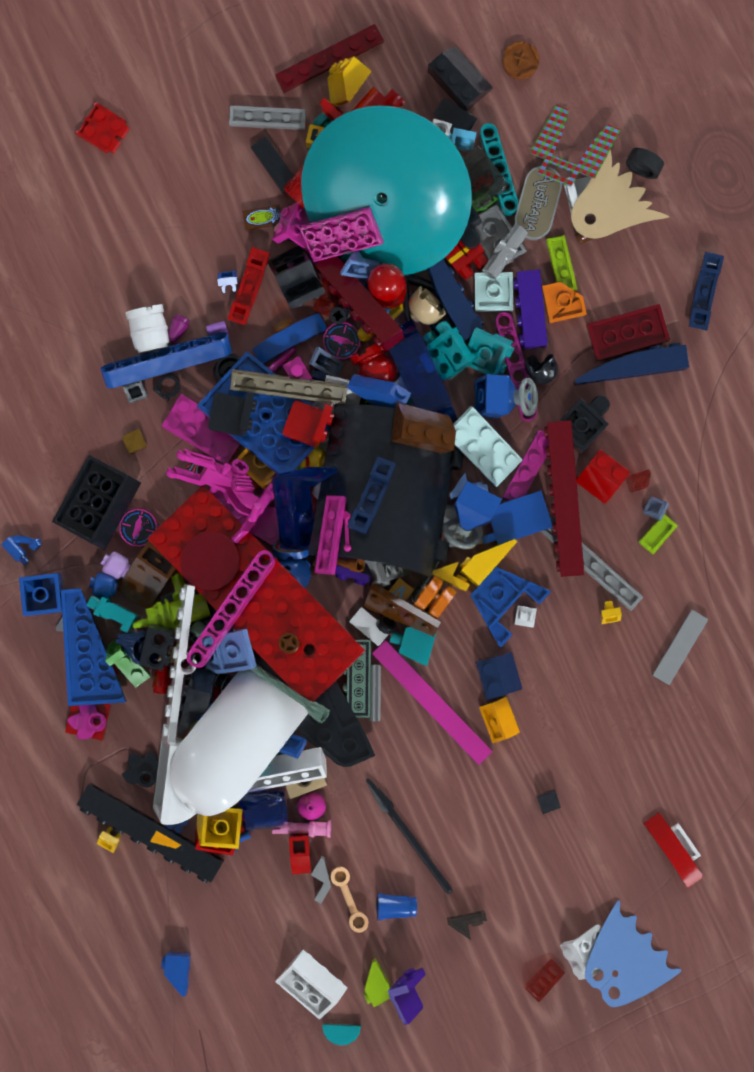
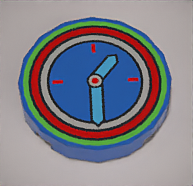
M284 540L272 546L273 555L283 560L288 559V557H293V559L297 560L310 555L308 554L310 543L307 541Z

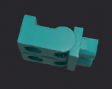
M447 321L441 322L435 327L440 336L437 337L434 331H430L423 336L427 344L423 349L428 353L430 360L443 381L455 377L464 368L478 359L475 353H471L467 348L457 327L451 328Z
M91 596L86 605L95 610L94 615L115 620L122 624L120 630L126 633H134L135 629L132 624L142 617L113 603V600L106 597L100 599L96 596Z

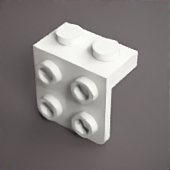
M594 925L577 939L566 941L560 945L564 957L570 963L573 973L579 980L586 979V965L595 941L602 929L600 925ZM595 968L592 971V977L599 973L601 969Z

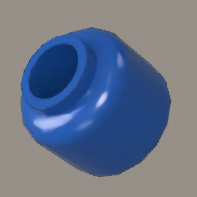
M99 572L96 577H91L89 588L92 589L93 596L110 599L112 596H115L119 582L113 576Z

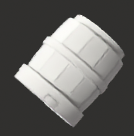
M162 304L153 305L152 308L142 307L125 312L126 319L129 320L130 336L138 353L168 347V326L163 316L164 309Z

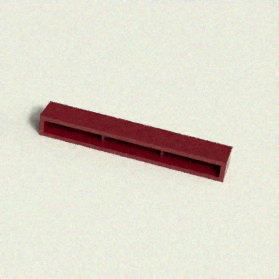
M572 421L548 422L547 426L544 427L545 438H549V446H546V456L550 457L551 465H547L548 477L552 476V484H549L550 496H554V503L551 504V513L556 518V522L553 523V534H557L558 542H554L555 553H559V561H556V570L560 572L561 577L584 575L585 571Z

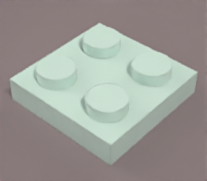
M501 272L496 280L489 278L485 273L474 274L475 312L513 311V272Z

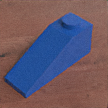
M356 374L352 376L346 388L374 406L395 409L396 403L406 405L411 395L410 392L396 383Z

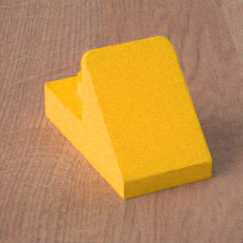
M459 562L433 570L431 574L465 592L470 585L466 583L468 579L458 574L456 577L453 576Z

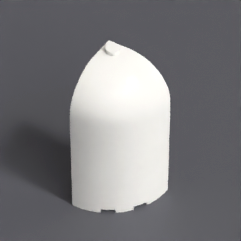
M251 669L238 671L180 743L172 758L170 767L171 784L178 798L185 804L184 808L191 814L197 813L204 816H212L224 812L235 805L249 791L307 716L308 712L305 707Z

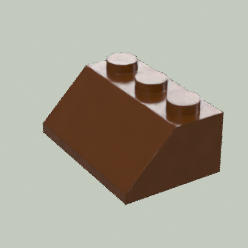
M396 403L391 441L441 454L454 451L456 430L450 416Z

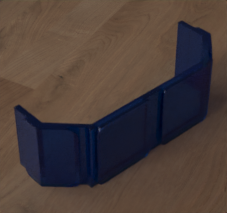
M412 320L400 325L404 339L390 348L389 351L407 391L411 393L410 398L414 406L448 415L454 424L458 420L420 332Z

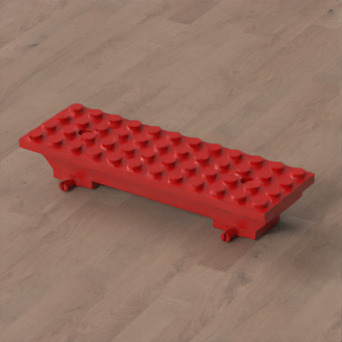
M202 485L147 539L185 578L181 569V554L191 538L203 532H218L231 540L242 527V524ZM250 532L235 544L240 555V567L234 579L226 587L215 591H205L195 587L216 611H218L255 556L260 551H268ZM270 556L262 557L261 564H269ZM276 559L273 569L232 626L235 631L247 629L251 647L294 691L312 702L324 693L366 651ZM253 572L249 576L252 582L259 578L258 572ZM242 588L238 592L239 598H244L247 595L246 588ZM234 604L227 607L228 614H233L236 611ZM285 633L294 634L300 641L299 649L293 654H287L279 647V638Z

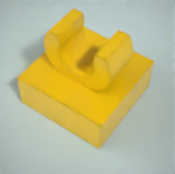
M612 601L604 602V610L601 611L600 615L601 624L621 621L622 613L620 607L614 608Z
M109 827L106 832L102 831L97 844L114 853L119 844L121 834L117 833L116 836H111L112 827Z

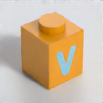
M399 578L388 592L406 601L414 589Z

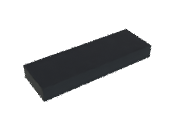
M264 137L252 145L251 150L279 190L284 194L286 191L283 187L294 175L267 137Z

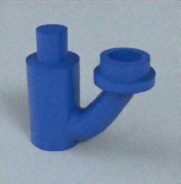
M17 535L8 537L1 546L16 562L20 561L25 566L30 560L25 556L27 553L19 543L29 544V548L33 551H36L43 543L40 538L33 539Z

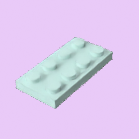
M472 406L453 424L456 430L454 445L495 487L523 460Z

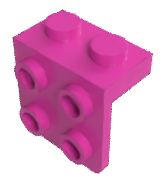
M296 202L281 211V218L274 228L275 233L272 240L280 243L289 238L309 252L299 228L301 225L310 223L306 210Z

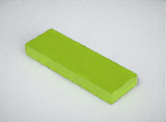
M565 235L546 239L555 282L560 281L572 290L577 291Z

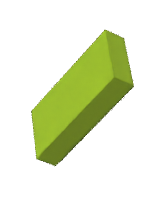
M664 514L662 520H657L638 543L653 555L678 525Z

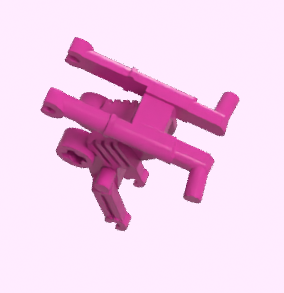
M184 449L183 452L179 450L176 454L177 458L181 461H188L203 466L202 472L198 474L176 466L173 469L169 467L166 471V475L170 478H177L200 486L205 484L211 486L209 491L213 495H215L217 490L222 491L225 500H227L226 503L232 504L237 512L247 516L242 527L231 538L235 544L249 532L259 517L265 513V508L274 499L275 493L285 481L282 478L281 480L278 479L279 475L275 474L268 487L262 491V495L258 498L252 492L254 487H252L251 480H249L250 477L246 476L249 467L244 461L236 459L231 465L228 463L221 465L216 463L212 457L195 453L188 449Z

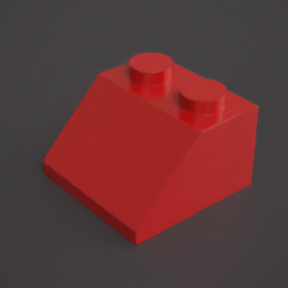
M599 449L578 476L577 484L606 504L631 472Z

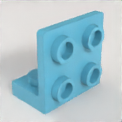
M454 128L453 134L449 133L448 137L459 150L469 151L473 150L477 132Z

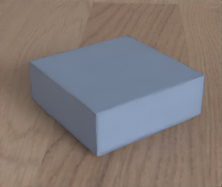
M650 496L643 513L661 521L669 503Z

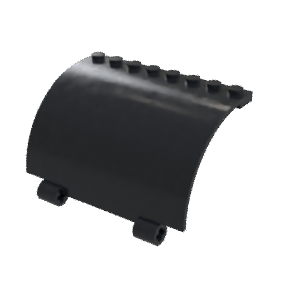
M335 404L308 554L317 556L326 495L347 497L345 511L350 513L351 519L368 483L372 468L379 456L396 463L386 493L366 535L349 528V544L351 545L349 552L344 550L345 523L343 519L338 557L388 564L431 577L433 561L447 562L450 543L441 540L451 473L452 470L462 469L464 454L457 447H454V451L441 454L391 441L395 408L360 404Z

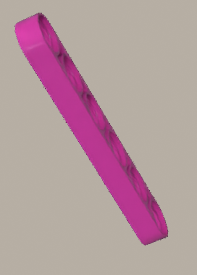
M502 312L497 316L495 325L498 335L503 337L512 335L514 337V343L511 345L514 347L512 353L518 354L519 361L512 363L506 357L505 362L509 377L515 388L519 390L521 381H516L513 374L516 371H521L524 374V378H528V374L524 367V359L513 318L509 313ZM503 316L507 317L509 319V325L504 327L499 324V318ZM527 383L526 386H525V390L528 389V386H529L528 383ZM517 405L522 420L530 422L537 416L536 409L531 418L525 417L520 405Z

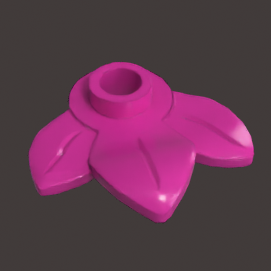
M94 704L79 705L80 713L67 720L72 728L78 730L77 739L80 740L91 738L95 732L103 730L106 726L105 716L97 712ZM95 720H100L99 725L93 724Z

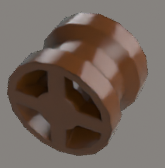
M285 633L279 638V647L287 654L295 653L300 647L299 639L292 633Z

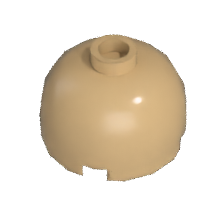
M422 286L410 297V316L417 323L420 321L423 324H434L446 314L445 308L440 309L438 305L441 302L429 290L425 288L422 291Z

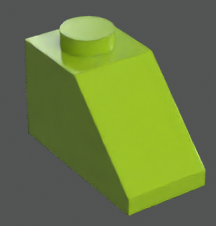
M374 958L371 962L363 995L368 1004L372 1003L373 1007H376L390 999L388 990L391 988V985L378 961Z

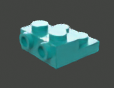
M476 327L467 348L471 353L474 352L478 359L470 364L469 367L484 374L503 375L507 364L504 363L506 357L510 358L514 347L511 346L513 341L498 334L492 335Z

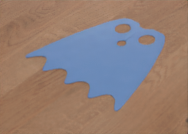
M620 900L616 902L595 941L585 970L587 982L593 988L601 991L603 1000L610 1007L623 1006L662 986L681 972V969H670L667 967L668 951H654L652 949V933L639 934L637 932V917L635 915L630 917H623L621 915ZM595 968L603 971V978L600 981H596L592 977V971ZM614 970L618 971L617 977H612ZM611 987L619 989L620 996L618 999L610 998L608 992Z

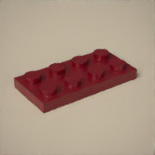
M660 304L586 324L596 362L670 341Z

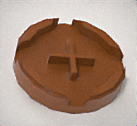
M524 41L513 42L505 49L502 65L507 75L513 79L523 80L535 74L540 58L538 51L533 45Z

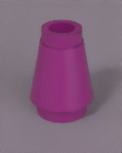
M176 313L175 317H172L168 330L169 340L177 343L189 327L190 320Z

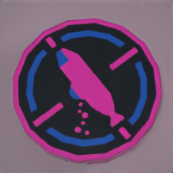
M347 322L332 324L323 335L325 351L339 360L351 358L357 354L360 348L361 340L357 336L358 330Z
M144 509L128 511L121 519L119 525L122 539L134 547L145 546L149 542L147 538L158 528L155 517Z

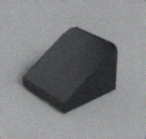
M142 380L123 385L129 403L148 397Z
M554 789L536 796L542 814L561 808Z

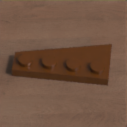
M375 583L370 588L363 606L433 637L441 624L439 620Z

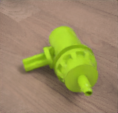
M175 574V576L171 577L175 589L172 595L174 601L169 602V600L164 599L165 604H161V601H159L153 607L146 609L148 618L134 622L132 624L134 629L155 624L174 629L173 632H175V628L179 626L180 619H177V611L182 605V600L179 599L180 589L184 588L185 584L181 574ZM200 593L194 595L191 622L211 617L206 599Z

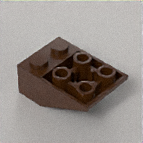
M147 542L117 590L146 610L153 606L171 581V577L178 570L150 542Z

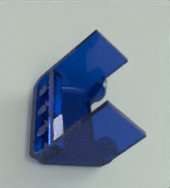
M306 467L280 473L273 478L272 487L279 536L284 547L288 549L309 550L314 524L310 486H316L337 473V468Z

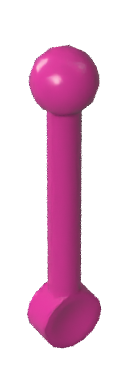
M347 511L344 512L343 517L345 523L344 550L349 552L351 545L349 544V528L347 526L351 515Z

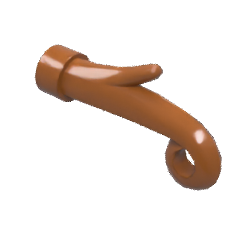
M317 557L310 562L311 575L313 576L318 575L315 573ZM337 557L336 565L360 573L364 570L365 560Z

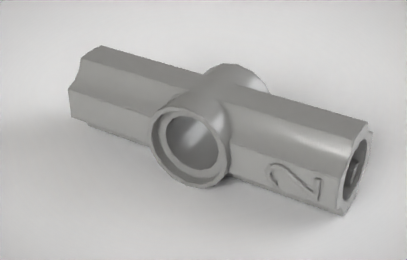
M515 224L505 239L501 240L497 245L493 256L482 270L486 276L496 280L505 266L512 261L518 251L517 249L528 235V232L522 226Z

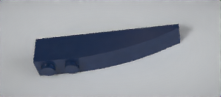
M680 343L669 344V347L662 348L661 345L652 346L650 350L629 354L594 368L575 379L573 384L576 386L684 371L690 367L686 345H680Z

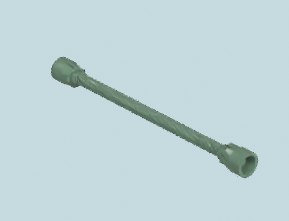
M198 620L192 625L190 632L199 638L207 625ZM257 664V667L251 669L293 700L303 705L309 715L319 723H323L328 717L330 710L316 701H308Z

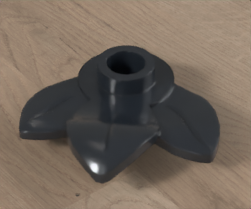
M152 751L145 758L138 754H129L128 765L130 769L122 773L126 782L130 784L139 783L140 786L145 788L154 785L156 782L155 771L158 767L156 755ZM145 774L150 775L149 781L144 780Z

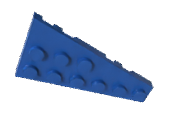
M82 589L61 590L68 706L127 702L113 665L109 666L105 661L107 651L90 608L86 606L87 601Z

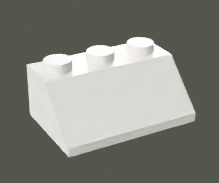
M304 950L292 960L275 981L319 1020L338 1003L347 990V987L341 980L333 976Z

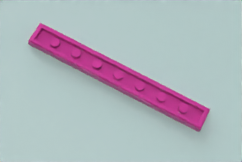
M386 640L372 653L478 765L493 752Z

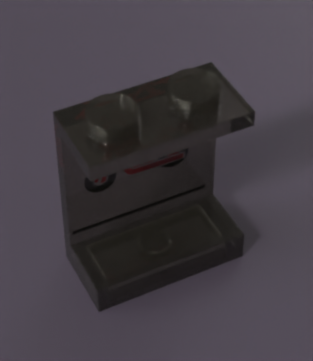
M476 146L463 157L470 177L473 203L479 209L481 207L484 208L491 203V199L495 195L502 194L507 189L506 186L509 183L479 146Z

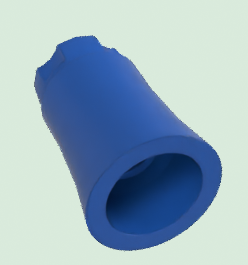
M377 893V921L391 918H409V916L416 917L417 898Z

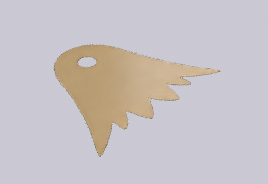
M611 149L595 179L591 178L572 208L571 220L573 226L579 234L587 238H602L643 222L669 218L668 215L646 209L652 202H639L646 189L643 187L629 188L632 181V172L618 176L620 164L617 163L612 167ZM589 213L594 214L596 217V221L592 225L585 222V216Z

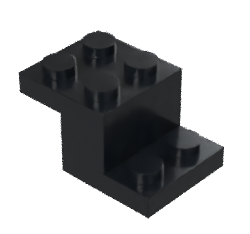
M297 246L268 260V265L290 309L301 307L305 302L317 299L326 293L309 257L302 247Z

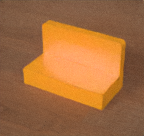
M507 697L479 707L492 743L506 740L520 733Z

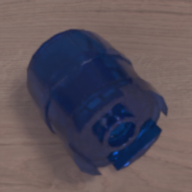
M262 790L252 794L246 793L239 800L240 809H243L242 819L245 822H242L245 833L282 826L288 820L283 791Z

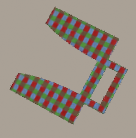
M556 104L530 151V154L545 159L537 174L570 187L578 173L595 179L621 129L608 124L588 147L578 165L553 156L562 136L569 109ZM551 163L573 173L570 179L567 180L547 172L545 169Z

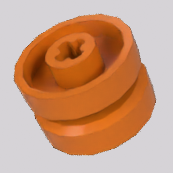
M434 576L428 585L426 584L416 597L417 601L413 606L421 611L428 607L429 610L426 614L438 619L457 591L447 586L441 594L438 593L443 585V581Z

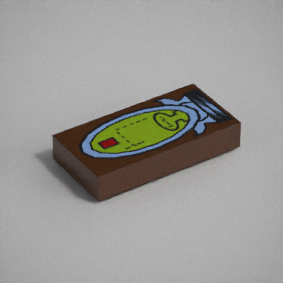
M280 204L242 211L246 231L276 226L281 218Z

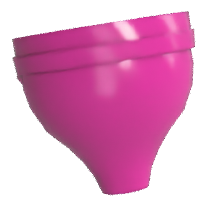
M316 791L301 795L297 801L298 813L306 820L319 819L326 811L324 797Z

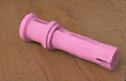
M311 820L309 823L273 821L272 827H276L272 829V834H309L312 838L315 836L331 838V820L327 822Z

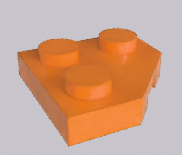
M560 281L542 285L549 323L587 315L582 295Z

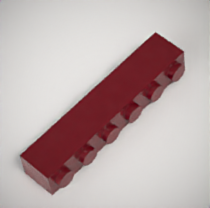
M337 256L321 260L315 264L316 275L320 282H325L328 285L327 289L333 296L336 294L339 297L338 301L342 307H347L350 310L351 317L355 321H360L364 332L367 335L370 333L374 337L372 339L377 347L380 348L382 346L385 351H388L404 339L400 326L355 277L340 274L344 263Z

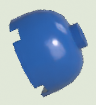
M288 557L286 560H278L304 588L307 587L311 579V565L307 559L295 560L293 557Z

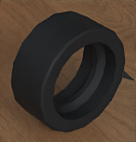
M636 147L631 150L626 160V165L631 171L642 177L657 179L664 166V161L657 154L647 149Z

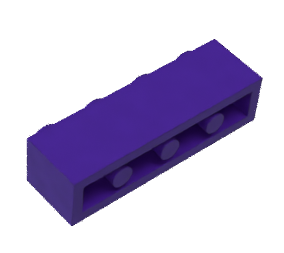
M540 270L519 271L516 273V278H513V288L517 289L518 295L515 296V307L519 308L520 314L517 315V326H521L519 344L523 345V350L546 348L548 342Z

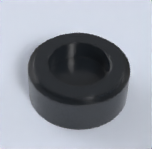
M381 615L376 621L377 628L384 634H391L396 628L395 621Z

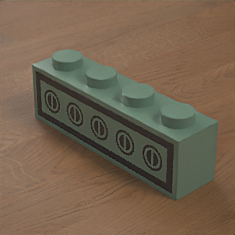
M356 640L366 651L344 672V674H347V682H343V694H347V701L356 718H370L371 640Z

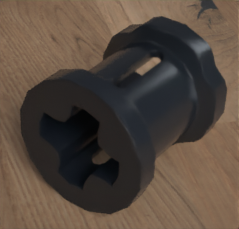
M339 304L331 310L330 318L334 323L341 324L351 316L350 310L347 307L343 308Z

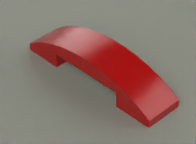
M254 247L251 248L246 269L235 301L232 303L228 320L246 325L256 301L270 253Z
M659 812L643 823L687 888L703 878L696 864Z

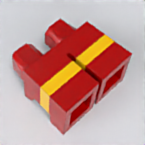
M461 241L444 259L451 266L456 275L459 274L465 280L474 274L469 265L474 262L480 270L488 262L484 256V249L480 244L477 248L469 250L464 247Z

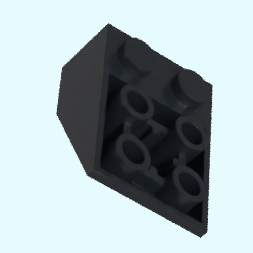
M196 668L193 673L187 675L179 708L178 736L208 710L216 674L211 670Z

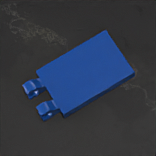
M540 490L499 504L490 521L494 532L483 535L482 540L484 544L497 540L498 545H501L513 539L516 540L552 528L553 525L542 491Z

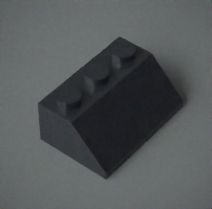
M456 46L442 52L428 64L427 72L465 111L471 109L493 89Z

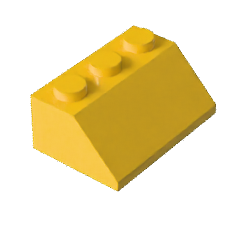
M354 56L348 59L345 58L343 61L340 60L338 63L335 62L329 69L330 75L327 77L330 102L335 106L349 103L372 71Z

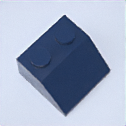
M512 652L475 662L486 700L522 689Z

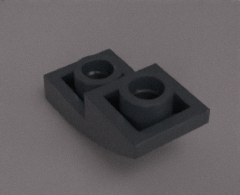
M445 98L441 100L433 113L439 119L451 123L453 128L470 131L477 121L476 117Z

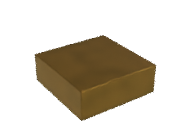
M140 429L121 436L129 454L147 447Z

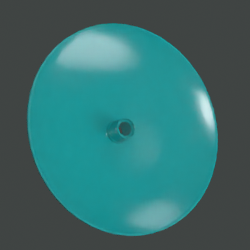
M368 106L355 109L341 115L328 124L316 137L307 153L302 171L301 186L303 203L310 223L367 207L371 208L384 242L382 245L359 250L363 258L378 261L380 264H394L401 269L404 275L414 274L441 261L461 239L468 224L472 205V189L468 170L460 152L451 139L434 123L423 116L392 106ZM380 192L385 193L387 199L382 198ZM353 252L338 257L347 262Z

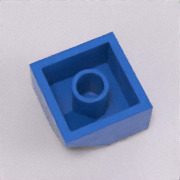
M53 573L19 577L23 616L62 613V574Z

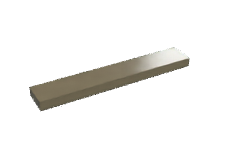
M232 370L230 390L334 404H345L347 396V384Z

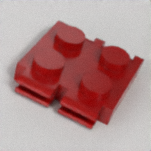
M94 102L93 109L88 116L84 117V123L74 134L107 154L110 151L114 154L121 144L117 137L124 140L130 127L126 125V120Z

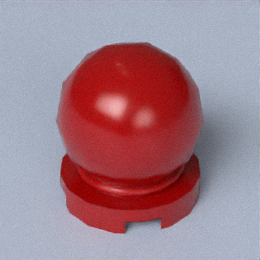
M383 263L377 265L370 272L368 277L369 293L383 308L394 309L400 306L407 294L405 276L401 269L394 264Z
M376 344L366 348V353L361 356L355 354L350 358L353 366H360V376L394 382L397 373L396 367L391 358L384 355L387 351L382 346L379 348Z

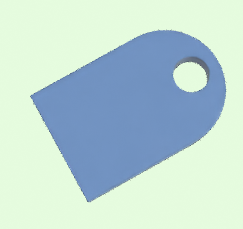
M247 629L228 632L213 653L214 659L210 658L206 663V667L217 674L257 667ZM208 637L204 641L205 647H210L213 644L212 637Z

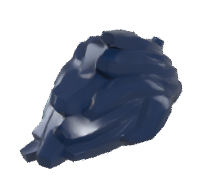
M137 631L136 633H124V635L118 633V638L115 642L121 644L124 647L125 653L135 664L139 665L147 632ZM152 653L153 660L158 661L160 655Z

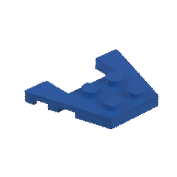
M495 567L470 596L498 646L502 647L513 635L498 622L503 614L523 592L540 605L551 591Z

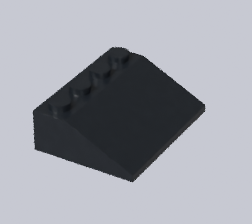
M88 455L52 522L105 550L141 482Z

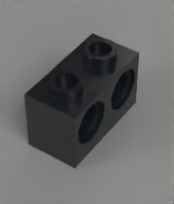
M155 624L149 625L139 665L160 671L169 665L171 655L168 652L169 647H173L175 642L174 629ZM162 634L165 637V642H159L156 639V635ZM152 653H157V654H159L160 657H161V660H160V661H155V660H153V658H152V656H151Z

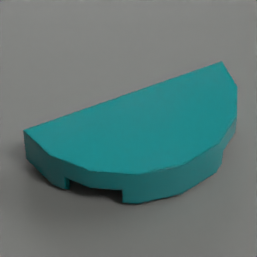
M322 1024L323 1033L326 1038L333 1044L340 1046L348 1045L355 1041L361 1030V1025Z

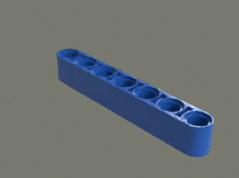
M220 332L112 362L102 366L100 371L106 387L116 388L226 357L232 353V347L228 334Z

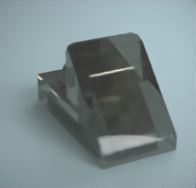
M484 910L447 918L449 926L470 940L468 925L480 926L483 925V921H487Z

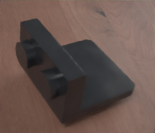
M247 392L245 399L216 393L208 424L209 430L246 438L247 430L251 431L253 419H250L251 412L255 413L257 401L253 400L254 394Z

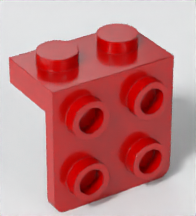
M294 401L282 432L283 436L318 448L320 441L324 443L328 433L325 431L326 425H331L334 414L331 413L333 407L325 404L324 410L300 401Z

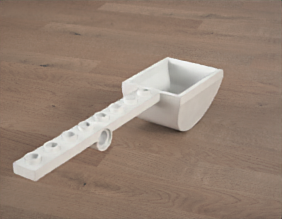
M184 584V588L180 589L179 599L182 600V605L177 611V619H180L179 627L175 628L177 645L172 650V658H175L174 666L170 667L172 684L167 689V697H170L169 705L165 706L167 723L163 724L153 801V810L160 822L165 825L184 822L196 814H191L184 808L185 804L174 792L170 779L172 758L176 749L183 741V739L176 737L184 674H191L196 669V667L191 665L187 668L181 667L182 660L187 659L188 654L187 645L195 586L191 584Z

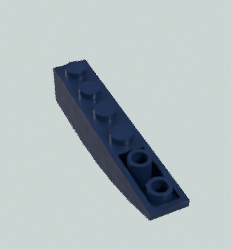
M443 258L435 265L427 268L428 276L434 293L441 302V308H445L447 319L453 328L457 327L459 334L465 341L472 337L476 327L483 330L484 323L479 315L476 316L474 313L473 303L469 298L466 299L463 294L465 292L460 282H456L453 277L455 276L451 266L446 265L445 258Z

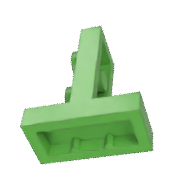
M115 639L108 644L105 661L109 666L115 664L136 688L149 679L151 673L145 666L135 664L125 653L124 647L116 643Z

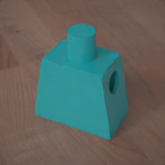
M406 627L404 634L393 631L390 643L400 645L398 653L427 666L436 634L433 637L412 627Z

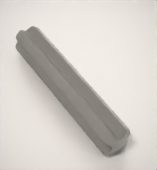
M378 664L371 665L370 720L373 722L381 720V666Z

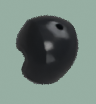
M549 354L541 363L534 355H531L524 361V367L528 376L537 384L550 383L557 376L558 363L553 354Z

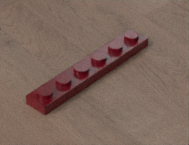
M373 24L275 74V78L283 93H286L329 71L335 62L338 63L345 58L356 57L384 43V40L377 26Z

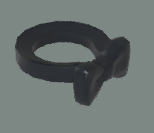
M166 374L159 379L157 388L154 387L153 391L169 402V398L179 392L180 383L174 375ZM165 379L175 381L176 388L173 392L167 394L161 392V384Z

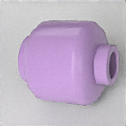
M115 551L110 556L106 554L101 562L103 565L102 572L113 576L116 580L120 579V577L123 579L131 566L129 565L128 558Z

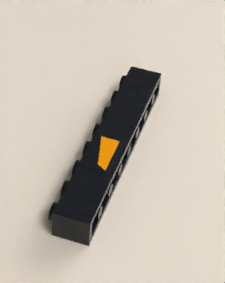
M92 783L87 785L77 803L81 812L90 815V813L97 817L96 820L104 825L109 823L114 826V831L122 835L123 833L128 834L133 842L147 845V850L154 854L159 852L164 855L163 859L172 864L174 862L181 865L180 868L187 873L192 871L204 883L213 881L224 862V859L212 852L195 850V842L176 833L172 829H168L167 826Z

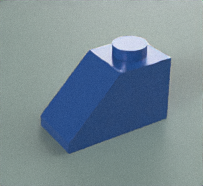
M167 952L165 957H162L161 962L164 976L181 996H186L188 993L191 953Z

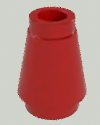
M165 666L162 671L156 669L151 688H153V693L167 694L170 679L168 666Z

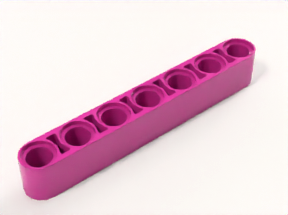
M260 551L255 556L187 654V661L191 666L201 668L206 665L275 565V558L269 551ZM264 556H270V562L267 565L261 564V559ZM258 572L259 578L254 582L250 581V574ZM246 588L247 595L244 598H239V590ZM234 604L236 611L233 614H228L227 607ZM224 621V628L217 631L215 628L216 623ZM207 637L213 638V644L210 647H205L204 645ZM196 653H200L202 659L199 663L195 664L193 656Z

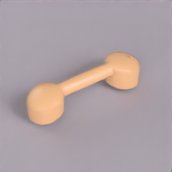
M341 866L336 867L331 871V881L341 888L351 913L348 919L350 928L354 932L361 933L368 927V918L364 913L357 910L347 885L350 879L348 870Z

